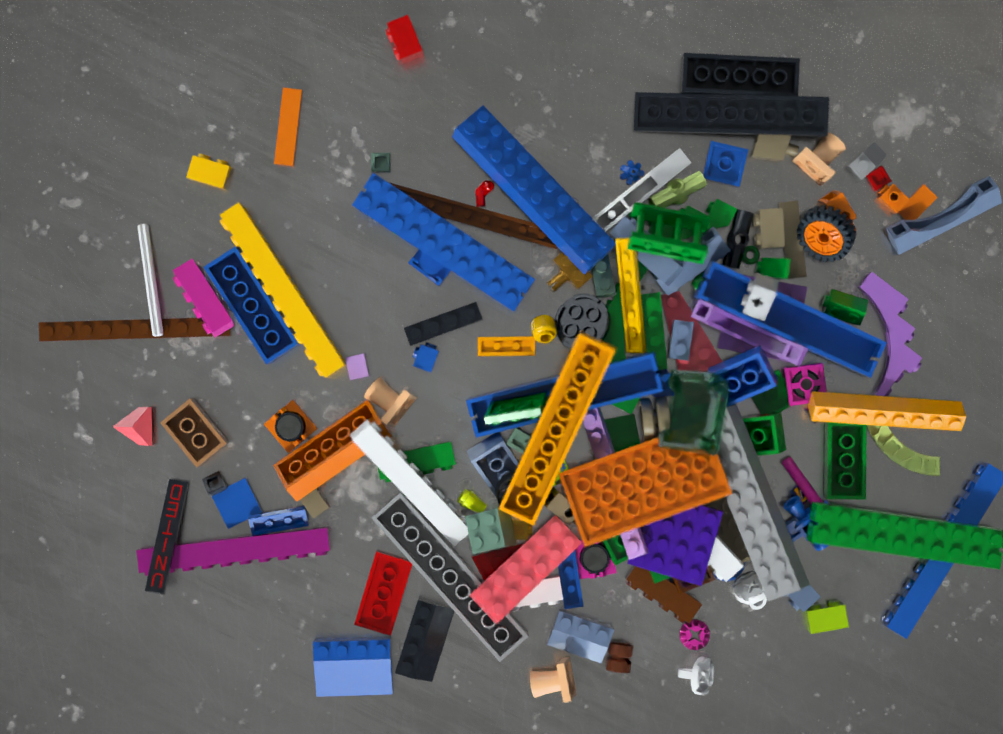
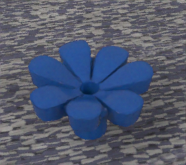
M628 160V166L621 165L620 170L624 172L620 174V179H627L626 184L632 185L633 181L635 183L639 181V177H643L645 172L640 170L642 165L639 162L634 165L632 160Z

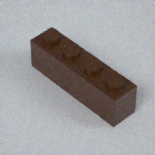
M633 566L625 577L628 581V586L634 590H637V588L642 590L644 597L650 601L653 599L660 603L658 606L666 612L671 610L675 613L674 617L682 623L685 621L690 623L703 605L687 592L679 594L676 585L668 579L654 584L649 570Z

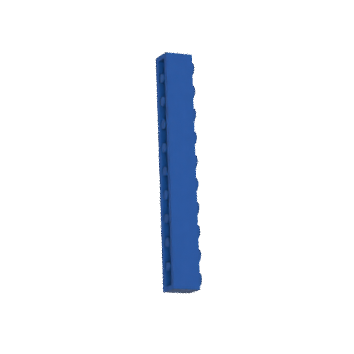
M984 462L983 465L980 464L975 472V479L967 484L965 495L957 500L955 504L957 508L953 514L950 513L947 516L946 521L978 525L1003 485V472L989 463ZM924 559L922 563L919 562L914 570L916 574L904 586L906 590L896 598L894 602L896 606L893 611H889L886 614L884 625L907 639L954 563Z

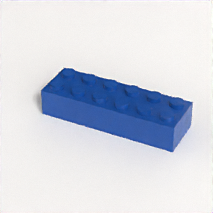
M235 246L203 268L265 364H270L298 346L299 343L294 337L292 329L284 322L281 312H278L273 305L270 295H267L264 291L263 284L253 274L252 267L242 257L241 250Z

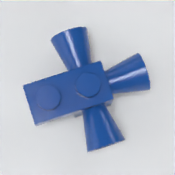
M794 496L784 504V509L794 516L785 522L793 542L802 536L806 539L809 522L817 525V522L810 519L811 509L809 507L805 509L800 496ZM827 499L823 502L830 504ZM813 543L817 551L823 550L828 546Z

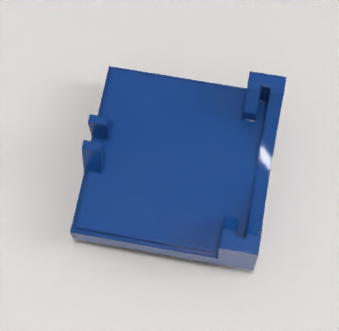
M418 250L408 262L438 286L441 285L451 272L450 269L421 250Z

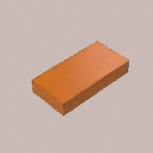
M923 184L897 213L905 220H916L938 197Z

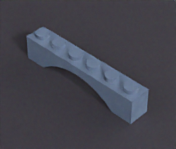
M988 176L972 184L957 202L944 211L923 219H903L887 227L891 245L900 255L1001 204L1002 199L999 187Z

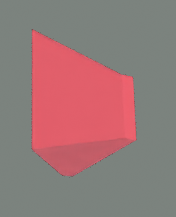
M138 407L113 426L138 445L152 446L151 407Z

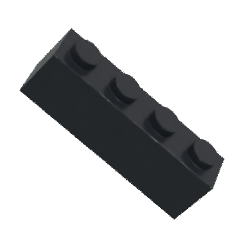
M473 302L404 327L409 344L412 346L482 321L483 318L477 302Z

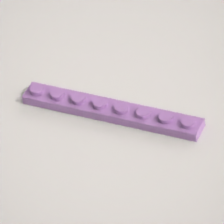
M598 407L587 411L583 423L595 459L597 460L615 453L601 409ZM640 527L621 534L629 559L649 553Z

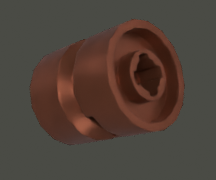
M610 642L608 648L610 657L607 658L606 670L630 673L632 662L629 658L633 655L634 646L627 643Z

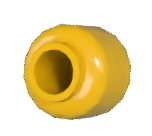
M539 315L532 320L531 331L534 339L541 343H549L556 337L557 328L553 317Z

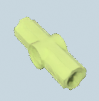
M698 171L684 179L671 180L667 184V188L650 196L648 199L651 205L663 208L673 203L682 204L687 201L688 195L705 187L707 182L703 174Z

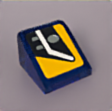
M797 484L788 489L791 497L800 496L803 505L808 500Z

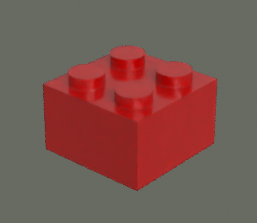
M409 15L387 23L388 28L385 31L390 43H395L392 49L397 61L401 60L402 64L424 56Z

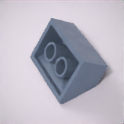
M559 608L547 645L602 663L609 647L614 627Z

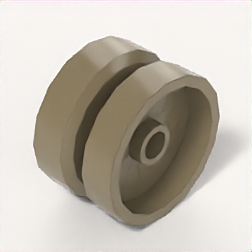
M656 397L654 410L652 401L649 398L639 399L644 441L655 439V428L658 429L659 437L671 433L672 420L667 397Z

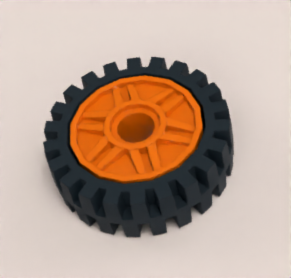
M818 205L809 209L801 219L797 228V240H800V246L805 245L803 250L805 252L809 250L810 253L808 255L811 257L816 255L815 259L820 260L821 257L824 262L828 260L834 262L836 259L837 261L841 260L842 257L844 258L855 242V225H851V218L846 219L847 214L845 212L842 215L840 214V209L837 208L834 211L833 206H829L827 209L826 205L821 207Z

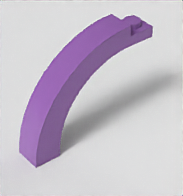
M701 299L698 300L691 315L696 320L753 347L761 345L764 352L799 367L808 351L807 348L757 327Z

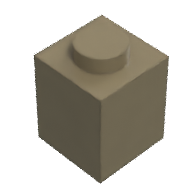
M318 488L300 500L313 519L330 507Z

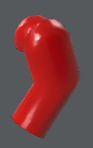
M483 181L475 189L476 207L486 206L485 196L494 189L493 182Z

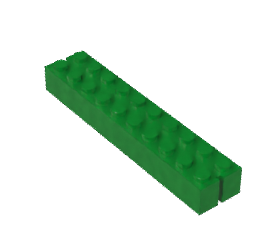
M812 501L810 519L817 522V525L811 522L808 524L806 540L811 543L993 569L1001 568L1003 552L1000 551V548H1003V530L1000 528Z

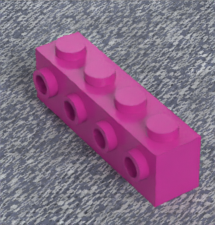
M193 258L173 269L174 277L172 279L177 287L181 286L184 290L182 293L187 303L191 302L194 308L192 310L198 319L201 317L204 321L202 326L207 334L211 333L215 338L234 326L232 319Z

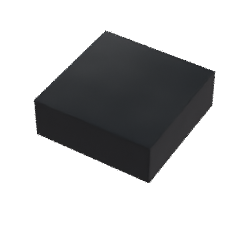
M220 471L202 479L210 497L227 489Z

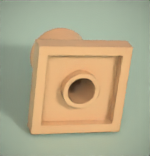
M828 132V137L822 136L813 151L805 147L792 162L821 186L835 173L828 165L845 151L846 147L838 137Z
M382 377L376 379L364 395L365 399L386 411L381 421L393 428L417 399L415 395L406 390L399 396L388 386Z
M563 657L556 664L557 670L530 672V685L534 698L561 691L563 702L572 701L577 692L570 657Z

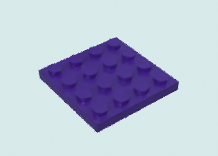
M700 505L640 527L649 553L634 559H628L627 564L702 586L723 511Z

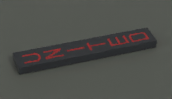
M169 479L145 592L165 595L188 491V482Z

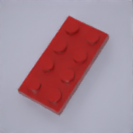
M376 551L354 625L391 636L412 567V563L409 560Z

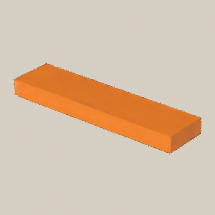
M283 87L274 164L294 166L303 91L301 89Z

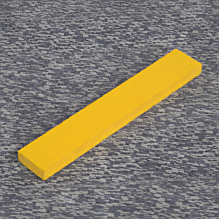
M629 237L616 238L626 352L645 353L647 351L637 251L627 249Z

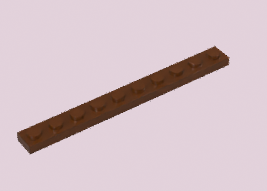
M390 183L442 218L556 250L558 248L535 223Z
M202 318L162 319L163 335L158 337L152 335L150 319L39 322L40 342L213 336L211 333L207 334L204 330ZM231 328L218 336H231Z

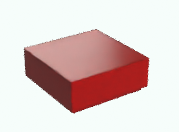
M882 165L866 176L874 191L892 182Z

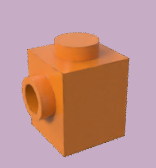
M894 183L890 186L886 184L878 192L880 196L877 198L892 214H896L910 200Z

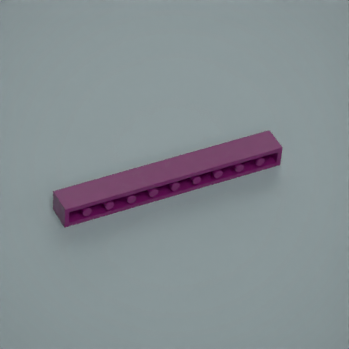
M329 526L176 544L170 573L175 572V569L182 568L183 571H191L196 566H201L202 569L213 568V564H220L221 567L232 566V562H239L240 565L250 564L251 560L256 559L259 562H268L273 557H277L278 560L289 559L290 555H297V558L308 557V553H316V556L327 555V551L331 550ZM154 547L136 550L139 573H144L145 576H148Z

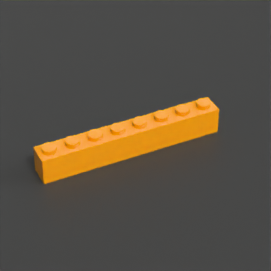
M812 391L808 403L811 421L962 431L966 419V414L960 401Z

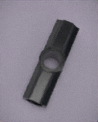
M737 209L732 230L727 236V246L731 251L724 257L722 265L740 269L745 247L749 243L748 234L754 213ZM738 234L741 236L739 244L735 242V237Z

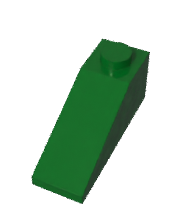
M763 257L760 261H757L756 273L776 280L788 279L791 259Z

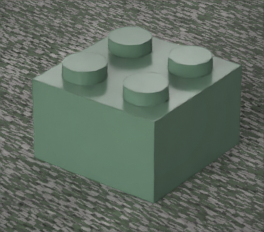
M496 508L465 516L473 554L487 553L517 545L510 514Z

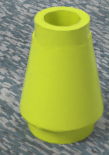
M464 489L457 499L460 506L476 513L483 512L487 506L477 495L467 489Z

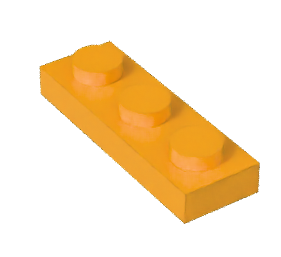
M533 336L478 337V356H535V339Z

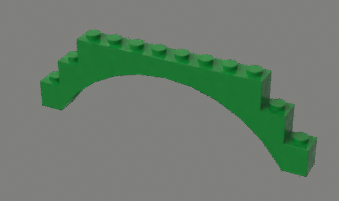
M715 199L714 202L710 201L706 209L709 212L708 215L689 205L685 209L681 207L680 211L710 217L706 229L708 231L713 226L715 229L728 227L737 208L719 199ZM648 221L647 224L650 225L648 232L651 235H655L656 222ZM664 224L663 237L674 239L675 226ZM683 228L682 240L694 235V230ZM638 260L639 280L641 281L648 268ZM618 282L615 285L616 295H614L612 301L608 299L605 304L611 321L610 329L604 342L617 347L610 362L626 359L620 283ZM640 397L612 405L632 415Z

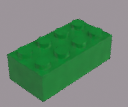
M825 422L824 498L866 500L867 425Z

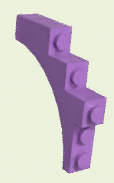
M868 272L857 288L869 298L877 309L887 336L885 369L880 383L872 395L889 396L894 382L898 383L904 375L902 373L903 370L907 373H912V371L915 373L922 364L920 363L922 357L904 344L912 340L915 335L913 333L915 328L897 315L904 312L908 306L906 302L909 299L873 272Z

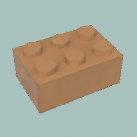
M194 398L187 400L160 422L196 468L200 467L229 443Z

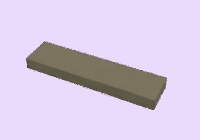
M798 201L778 203L779 208H783L784 258L791 259L788 279L807 277L803 246H800V240H797V228L800 223Z

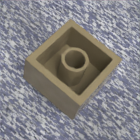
M783 208L760 209L756 211L752 219L753 227H756L757 232L754 235V246H757L758 250L784 248Z

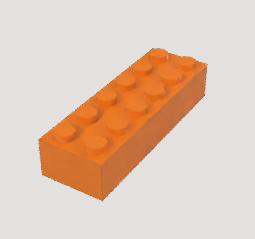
M368 400L273 465L285 489L296 501H299L365 455L352 440L350 434L366 420L371 424L375 422L382 431L380 433L383 437L388 436L390 438L392 436L385 423L381 421L382 418Z

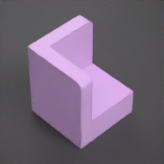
M365 353L345 358L350 380L370 376Z

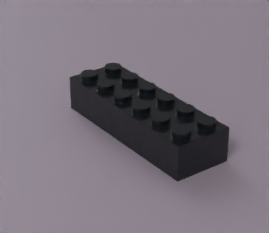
M684 53L682 55L680 93L798 96L800 58Z

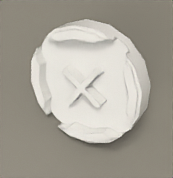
M750 572L737 579L735 587H733L736 599L741 603L749 604L754 610L764 607L767 598L757 574Z
M700 656L697 658L693 669H678V677L691 679L692 690L698 695H706L709 692L707 690L708 687L712 686L714 681L713 663H710L711 659L708 657Z

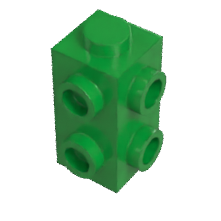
M831 289L829 295H825L822 302L825 314L859 326L865 317L868 305L867 299L835 289Z

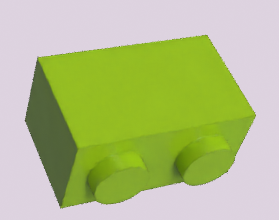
M839 600L829 601L828 605L825 606L813 604L805 611L808 631L811 634L849 627L845 604L840 603Z

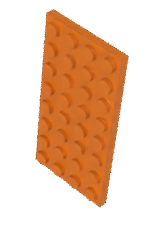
M705 421L558 473L585 547L732 494Z

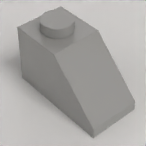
M874 141L845 168L859 182L877 167L887 155Z

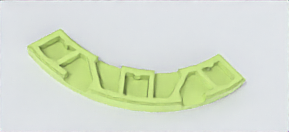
M867 425V429L876 445L892 461L916 473L940 476V457L923 455L909 449L895 437L888 426Z

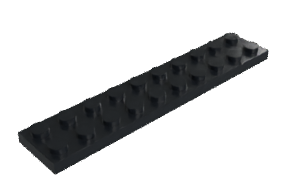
M635 92L634 131L828 137L829 97Z

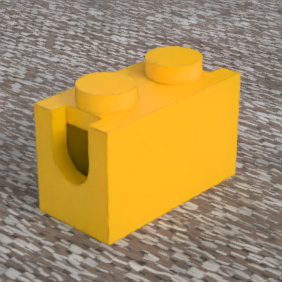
M200 153L198 157L193 155L186 177L226 190L232 167L227 166L228 162L220 159L214 162L209 160L210 156Z

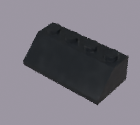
M418 598L397 664L396 674L416 680L433 681L454 615V610L451 607Z

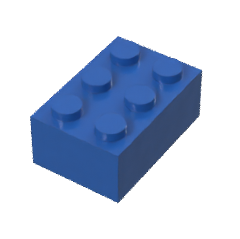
M761 345L709 367L706 375L723 409L777 385V376Z

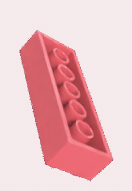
M554 515L469 596L496 624L582 542Z

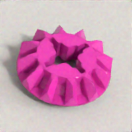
M691 620L690 623L686 622L681 627L680 640L686 648L699 650L706 647L710 641V630L704 622ZM689 629L694 632L700 631L698 636L701 641L695 638L691 639L692 634Z

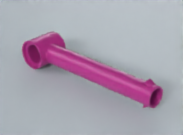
M789 456L781 462L810 504L812 505V501L823 503L792 457Z

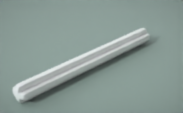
M147 224L138 225V234L152 335L158 337L163 335L149 226Z

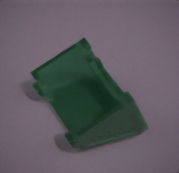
M671 370L668 386L675 392L669 429H663L659 434L658 446L704 455H716L719 451L729 392L728 381L713 372Z

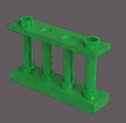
M634 202L630 217L637 219L636 231H631L627 249L699 264L704 263L708 253V246L701 245V233L706 232L710 217ZM645 220L656 222L655 235L644 233ZM664 224L675 226L674 239L663 237ZM683 228L694 230L693 243L682 241Z

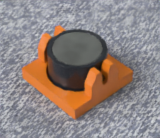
M294 399L264 423L265 427L287 453H290L318 429Z

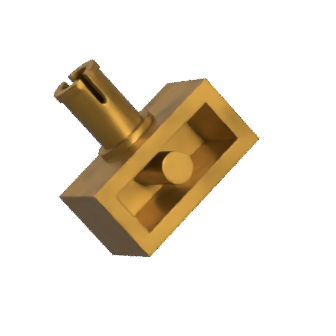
M562 252L553 259L560 268V272L547 283L551 286L557 281L552 287L556 291L568 280L579 289L593 276L589 271L584 275Z

